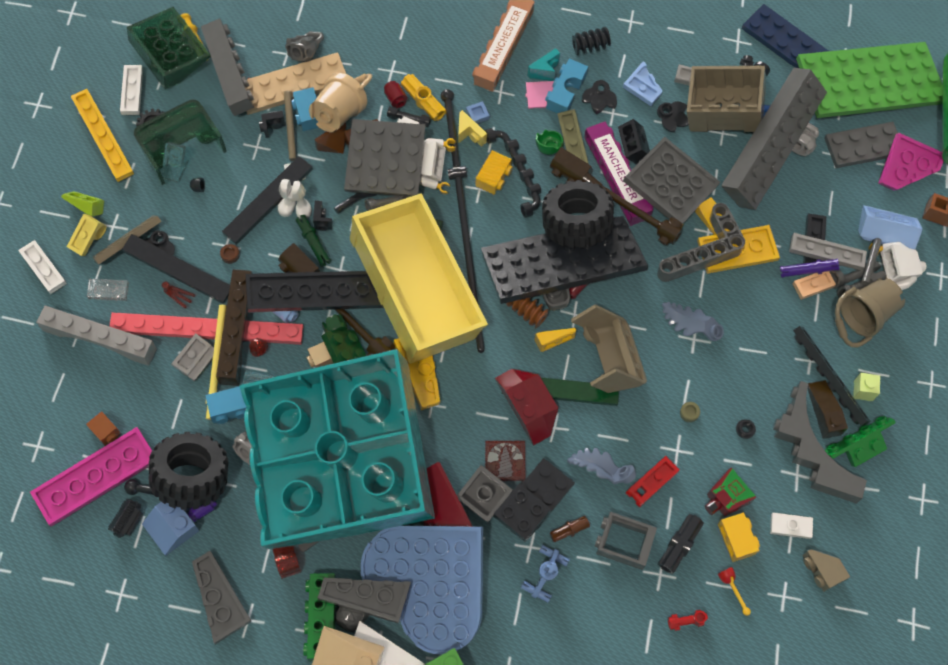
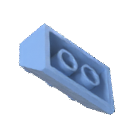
M863 205L858 231L862 239L867 241L880 238L882 240L881 244L901 242L908 248L916 249L922 227L917 218Z

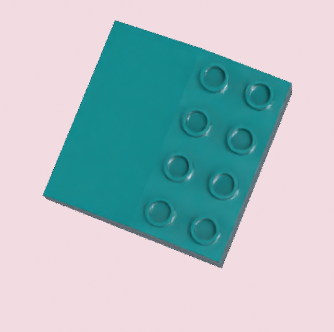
M397 349L240 385L242 398L246 405L244 414L245 428L251 444L250 467L257 485L255 505L259 521L262 525L260 535L262 547L274 549L355 536L435 519L407 360Z

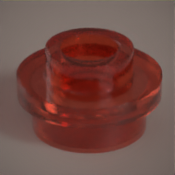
M260 338L252 340L249 344L250 353L254 357L265 354L268 349V343Z

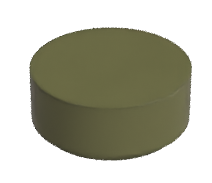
M686 402L680 409V416L686 422H694L700 415V408L694 402Z

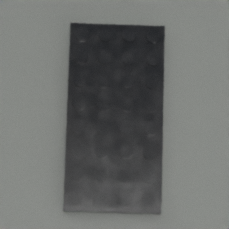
M624 216L615 217L611 233L600 243L596 242L591 247L589 245L585 246V248L561 246L544 233L481 248L500 304L648 270V264Z

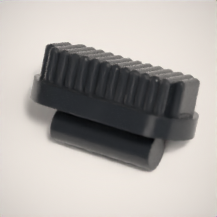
M131 499L123 501L124 503H122L113 521L108 526V530L113 532V535L118 538L123 537L125 534L130 536L143 515L140 512L141 503Z

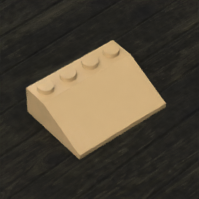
M324 626L312 665H379L385 647Z

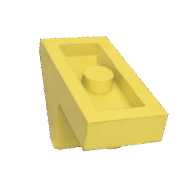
M462 110L459 116L458 143L469 136L474 143L477 142L482 147L487 142V133Z

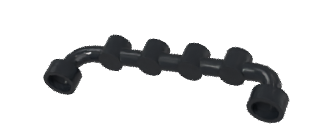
M493 128L484 130L487 133L488 144L496 142V138H501L504 141L506 151L510 153L513 165L517 167L520 179L525 183L528 195L533 199L532 204L525 202L520 205L521 213L525 218L533 216V211L537 210L540 206L539 194H541V187L538 183L533 184L531 180L534 178L532 169H525L526 157L524 154L518 155L516 151L519 149L518 141L516 139L511 140L508 134L503 131H494Z

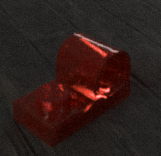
M294 546L272 549L281 579L301 573Z

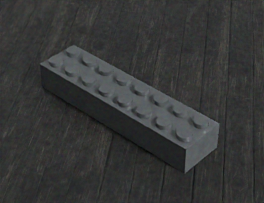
M793 68L721 185L739 207L757 209L825 97L827 91L811 69Z

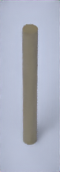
M284 91L289 160L294 161L296 159L292 97L291 91Z

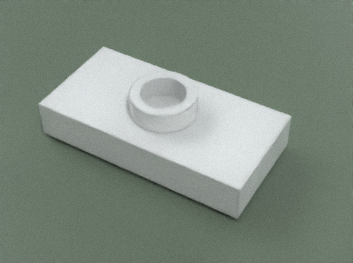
M780 513L771 514L770 534L806 539L812 538L813 518Z

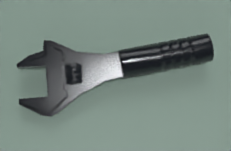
M357 192L334 207V210L338 214L358 200L373 197L377 194Z

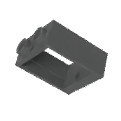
M610 512L608 517L604 516L600 527L604 531L602 536L598 535L594 546L598 548L596 554L643 570L646 566L657 528ZM612 523L645 534L637 560L604 548Z

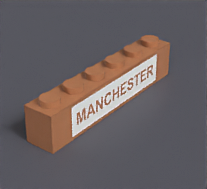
M509 0L507 12L501 16L500 26H496L493 39L488 41L486 53H482L480 57L479 67H475L473 71L474 85L494 92L534 12L535 1Z

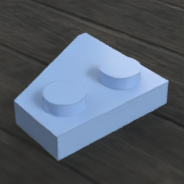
M642 62L625 81L623 88L649 106H652L661 96L662 89L655 82L654 76L648 72L646 63Z

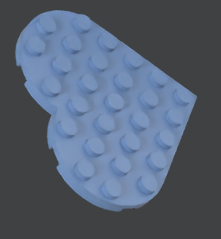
M397 526L377 533L364 549L361 559L362 580L411 582L400 621L405 634L423 651L432 654H444L452 648L458 651L470 643L479 630L482 620L483 527Z

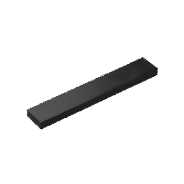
M298 156L222 233L237 245L283 199L279 192L281 181L288 179L291 186H293L294 181L301 182L313 170L312 166Z
M133 234L130 235L122 248V252L222 304L229 295V284Z

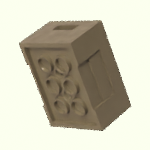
M692 66L687 104L690 131L744 130V132H755L764 117L766 96L765 66Z

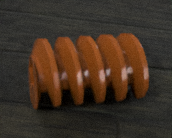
M531 297L506 303L508 307L512 306L514 312L518 311L517 314L523 316V320H529L530 326L535 325V329L543 323L549 312V309L542 311L543 304L536 306L537 299L531 302Z

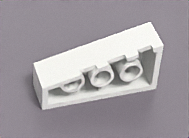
M359 621L354 636L385 647L379 665H424L423 662Z

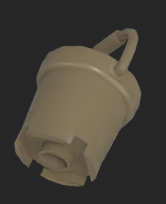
M879 278L860 290L852 287L839 298L835 308V323L840 338H843L848 346L858 348L869 342L883 328L884 323L904 307L905 298L901 301L900 295L903 292L897 283L889 278L885 280ZM840 310L848 326L857 334L866 337L858 343H852L848 339L843 319L840 317Z

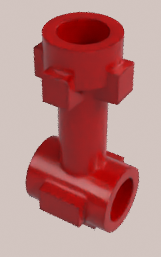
M701 609L696 610L695 614L678 618L677 614H674L667 618L670 630L674 629V631L680 630V626L689 624L702 627L708 619V615L701 611Z

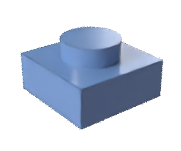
M483 101L466 107L468 116L477 124L489 120L490 115Z

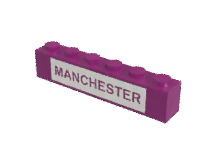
M606 121L586 128L584 138L612 192L651 216L653 206L623 182L624 177L631 169L629 167V160L621 152L620 143L616 142L612 128L608 127ZM620 206L630 226L644 221Z

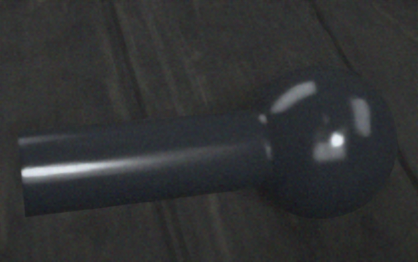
M135 479L128 480L124 485V490L129 495H135L138 492L154 495L150 486L141 485Z

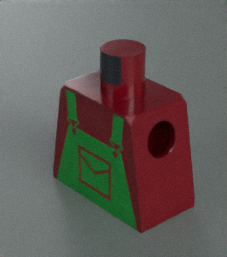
M731 467L708 492L707 495L711 501L705 505V509L710 515L720 510L724 516H728L751 504L756 496Z

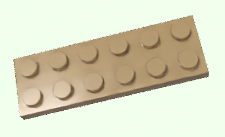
M338 52L247 79L250 85L247 89L251 90L254 96V100H252L254 108L246 111L247 115L285 104L284 91H291L292 100L294 99L293 92L314 87L315 94L321 93L325 82L332 74H346Z

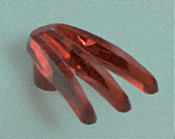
M167 281L162 283L164 292L183 308L187 309V306L175 296L192 303L190 299L181 294L195 297V294L172 286Z

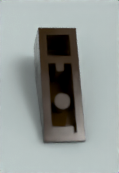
M826 380L808 383V393L822 438L842 436L848 429L843 410Z

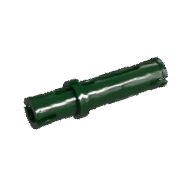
M300 215L303 223L299 217L295 219V222L302 231V237L307 240L321 267L326 266L323 259H325L327 264H330L331 259L319 241L315 228L311 227L306 215Z

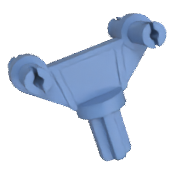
M542 544L539 552L550 557L549 561L542 563L540 566L539 574L541 577L537 585L533 586L524 580L521 589L531 593V597L535 599L538 597L548 603L552 595L542 591L541 588L546 580H552L557 576L558 567L555 561L566 567L570 559L559 554L558 550H552Z

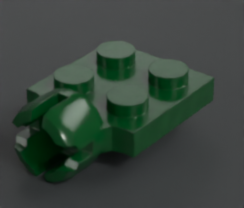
M340 314L329 316L325 322H322V328L325 333L321 337L333 363L366 356L355 331L347 328V324Z

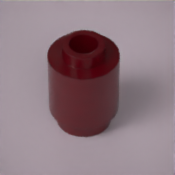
M390 81L384 86V94L392 107L401 108L406 104L408 97L399 83Z

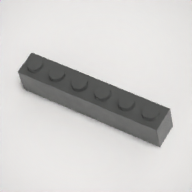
M219 18L201 26L224 96L233 115L236 116L254 108L252 103L254 96L251 90L247 89L250 85L246 76L243 77L242 75L245 71L242 64L238 63L240 57L236 49H233L235 43L232 37H229L231 32L228 25L223 24Z

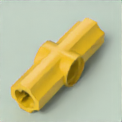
M408 74L401 81V86L416 101L417 107L423 109L433 121L442 119L446 114V109L431 94L430 88L424 86L413 74Z

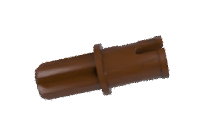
M584 515L574 521L565 522V526L550 532V537L553 542H557L567 536L574 537L576 533L589 528L590 523Z

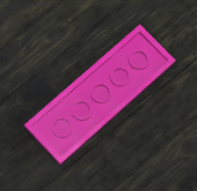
M138 427L30 491L47 523L52 527L149 467V456L152 449Z

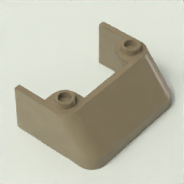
M595 304L571 319L572 323L583 327L585 339L596 344L605 374L590 382L592 387L611 393L640 387L647 382L631 329L623 317Z

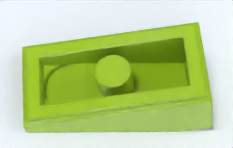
M75 191L61 196V198L87 215L94 217L103 214L104 201L102 199Z

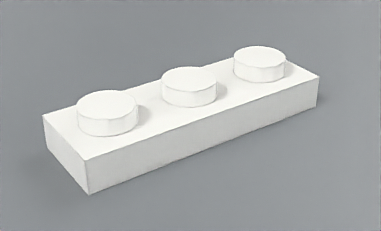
M124 65L120 105L121 115H140L143 80L142 65Z
M35 240L18 250L50 294L67 284Z

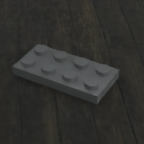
M894 122L826 134L824 139L835 168L887 159L895 135L898 132Z

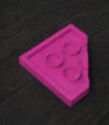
M897 133L878 184L891 190H898L941 170L944 161L942 152L901 133Z

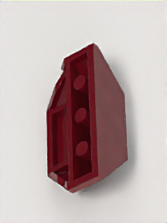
M510 369L497 376L495 381L533 446L549 438L553 430L558 406L539 374Z

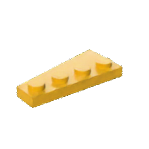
M399 338L394 339L393 344L395 346V349H397L408 362L406 352ZM433 355L411 364L408 362L412 389L420 409L424 410L439 405L440 397Z

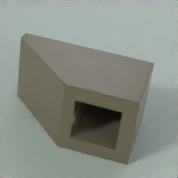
M812 549L803 555L805 566L809 570L811 569L815 576V583L824 592L850 578L839 558Z

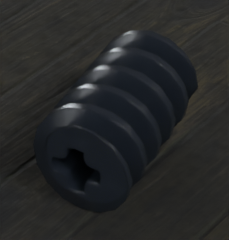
M602 27L601 30L596 28L595 31L589 30L588 33L586 31H583L581 34L575 33L572 36V44L576 55H579V50L585 54L586 48H588L590 53H592L593 47H595L596 51H599L600 45L605 50L606 44L611 46V39L608 29Z

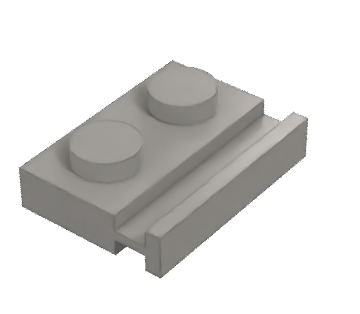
M195 333L171 365L192 379V381H195L212 360L214 347Z

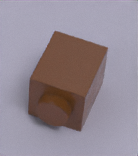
M102 411L86 424L104 446L118 439V436L121 434Z

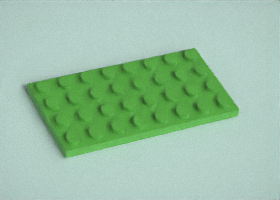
M926 42L798 54L796 58L799 68L811 69L827 91L815 112L817 118L943 104V85Z

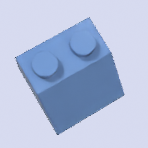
M162 502L152 509L142 523L165 556L199 532L186 512L181 510V507L172 508L168 503L164 504Z

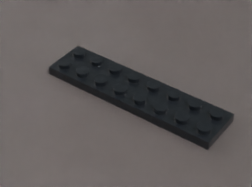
M366 271L246 274L247 312L384 308L379 302L378 294Z

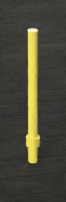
M219 305L209 394L216 393L218 387L216 373L227 309L226 305ZM207 405L206 419L211 420Z

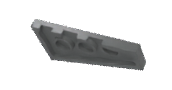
M208 551L192 561L206 610L213 642L216 645L252 621L212 552Z

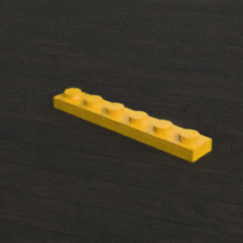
M88 89L72 95L71 98L116 181L119 182L134 175Z

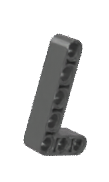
M724 203L715 204L709 218L719 240L663 259L659 264L657 276L661 281L668 282L738 257L742 253L745 238L727 205ZM698 256H702L705 259H699ZM663 269H669L670 272H665Z

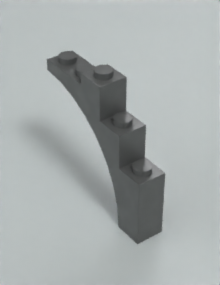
M800 381L797 387L794 386L792 388L790 397L793 400L791 404H788L786 413L780 419H776L773 430H776L774 437L794 444L791 455L794 456L792 463L813 469L809 481H812L811 489L857 504L863 498L867 480L850 473L838 465L819 444L807 415L806 395L808 383Z

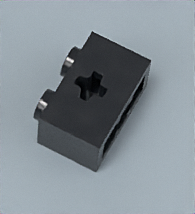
M632 119L618 126L626 158L634 164H638L650 152L644 127Z

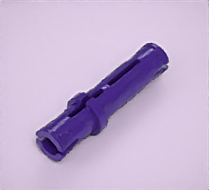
M838 258L826 261L819 259L816 260L817 262L780 266L781 277L818 273L819 275L822 272L839 271Z

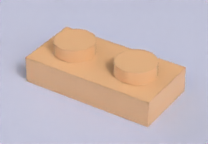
M827 271L819 275L814 273L795 280L793 286L802 300L832 289L836 286V283L830 272Z

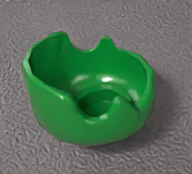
M545 129L542 134H536V146L545 155L556 154L563 147V137L559 132Z

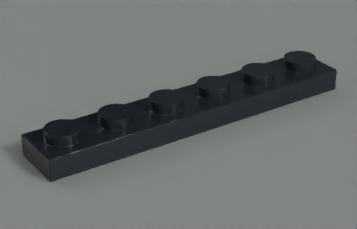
M798 326L793 331L796 334L794 338L807 349L805 353L808 358L817 363V371L822 377L826 376L829 380L827 384L834 393L837 392L841 397L839 401L845 409L848 407L851 411L850 417L856 425L860 424V426L870 423V419L805 328Z

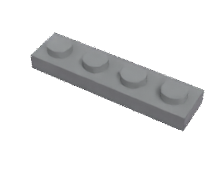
M793 233L789 249L791 253L818 260L821 259L822 261L838 258L839 265L861 271L865 268L867 251Z

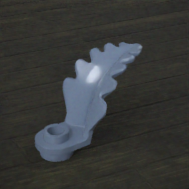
M664 302L662 304L664 308L663 313H666L665 319H670L668 324L673 325L676 323L674 330L680 331L684 329V336H691L701 332L710 341H717L723 337L724 329L722 325L718 324L713 317L706 316L701 309H696L692 312L689 306L683 310L680 304L677 307L675 303Z
M585 448L584 453L582 450H578L577 455L574 453L572 457L567 459L569 464L578 465L579 467L587 466V471H596V475L600 479H607L613 484L622 482L628 484L636 477L635 468L632 465L618 468L608 452H604L601 455L597 448H594L592 453H590L589 448Z

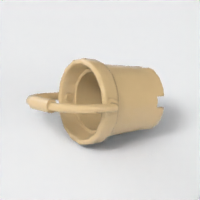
M343 73L332 74L325 82L324 89L309 107L311 119L315 117L318 121L316 125L322 130L334 132L351 117L359 115L367 106V96L363 88L371 81L372 74H362L356 78Z

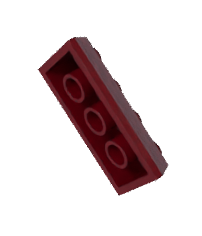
M440 462L426 468L435 519L422 521L423 525L473 527Z

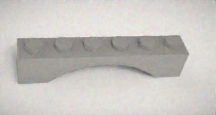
M44 306L36 322L44 332L59 337H70L91 342L112 350L132 361L148 366L157 350L152 340L48 306Z

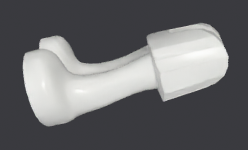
M283 179L279 185V192L283 198L278 204L279 214L283 217L290 216L296 205L297 217L302 220L300 215H306L308 219L312 214V208L310 203L304 198L306 189L299 181H294L293 186H291L290 180Z

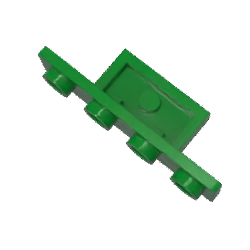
M880 416L875 419V422L860 427L859 431L854 434L844 436L843 440L838 443L828 445L825 452L832 459L846 452L851 466L857 467L887 450L881 431L896 423L895 419Z

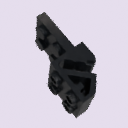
M543 458L524 482L517 485L495 511L493 517L522 541L526 542L547 520L551 512L574 486L575 482Z

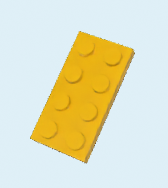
M770 225L740 230L745 238L742 253L738 257L705 268L707 274L778 261L780 256ZM717 234L699 237L697 240L698 246L719 240Z

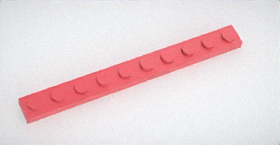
M112 313L109 327L134 335L192 338L196 333L203 339H215L217 319ZM246 321L243 341L302 345L304 327L303 324Z

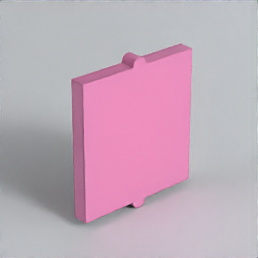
M554 81L526 82L527 93L525 97L528 100V109L546 108L547 101H545V98L549 91L552 92Z

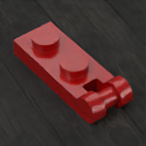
M665 456L626 491V495L629 498L632 497L636 501L635 504L640 508L680 470ZM640 488L645 492L643 496L637 492Z

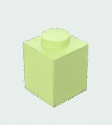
M860 373L854 380L853 397L855 399L873 401L880 394V375Z

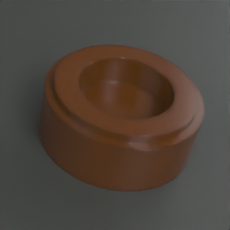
M227 244L220 250V256L225 263H235L240 257L238 248L233 244Z

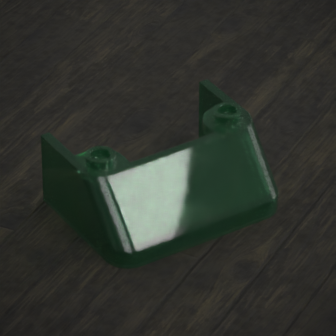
M194 99L188 100L137 126L134 130V136L162 185L165 184V181L159 169L163 168L167 163L164 153L196 137L203 144H209L216 140L223 153L227 152L221 133L201 103Z

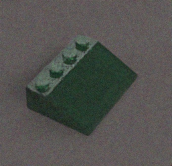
M174 7L126 27L128 41L165 90L181 83L211 57L210 53Z

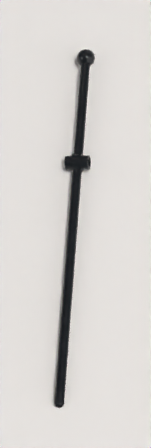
M445 89L441 92L440 98L445 102L449 138L455 140V144H450V146L455 147V151L451 152L453 168L448 169L449 180L455 179L468 284L479 306L462 178L467 177L466 166L460 167L452 108L454 93L450 89ZM482 330L476 337L479 353L484 352Z

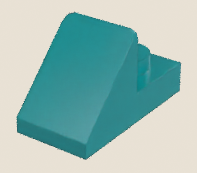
M555 48L529 65L527 76L531 79L554 81L555 70L553 68L559 63L560 52Z

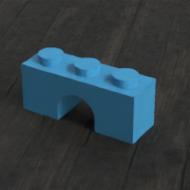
M570 58L566 64L562 65L559 72L561 74L560 77L555 78L552 85L553 90L552 92L549 91L545 98V101H547L546 109L555 113L569 111L574 93L567 91L566 88L574 87L580 89L587 75L588 66Z

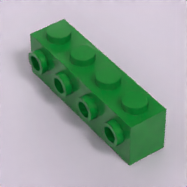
M335 573L310 574V580H306V592H309V600L305 601V613H308V622L304 623V634H308L307 643H304L303 654L307 656L309 662L314 660L323 627L327 626L335 629L336 605L318 600L323 579L336 578Z

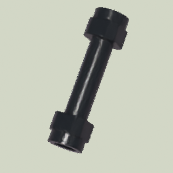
M389 106L387 111V117H390V119H402L405 116L420 122V124H425L427 128L431 122V117L427 115H413L399 111V108Z

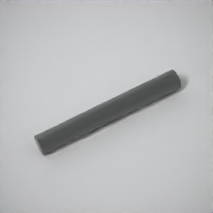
M875 238L861 281L865 286L869 285L882 241L880 238Z

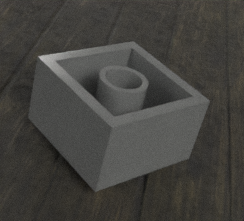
M480 465L458 493L457 497L486 522H489L495 511L513 490Z

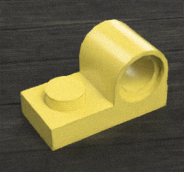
M83 214L67 247L81 256H86L93 240H99L105 234L106 225L90 215Z

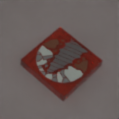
M485 441V468L501 481H524L526 479L525 441Z

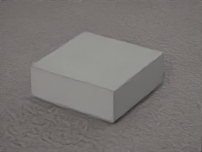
M679 64L674 82L690 86L692 67Z

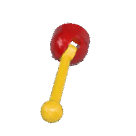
M730 567L718 573L723 583L730 584L743 608V614L745 616L750 615L751 610L746 607L733 583L736 578L734 569Z

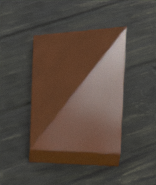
M346 122L338 130L336 129L334 132L326 131L314 139L316 149L318 151L343 154L345 147L344 131L347 130Z

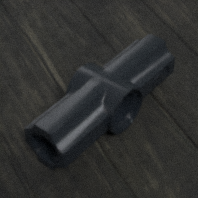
M689 514L680 530L676 531L669 542L668 549L658 563V566L665 572L673 574L683 557H686L693 546L695 537L704 525V522L699 517Z

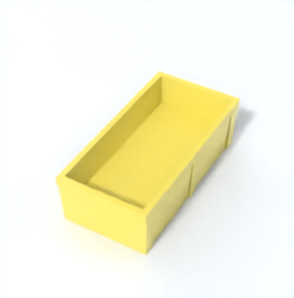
M422 193L352 216L350 242L353 248L355 247L378 294L379 302L383 305L406 352L409 364L472 341L488 325Z

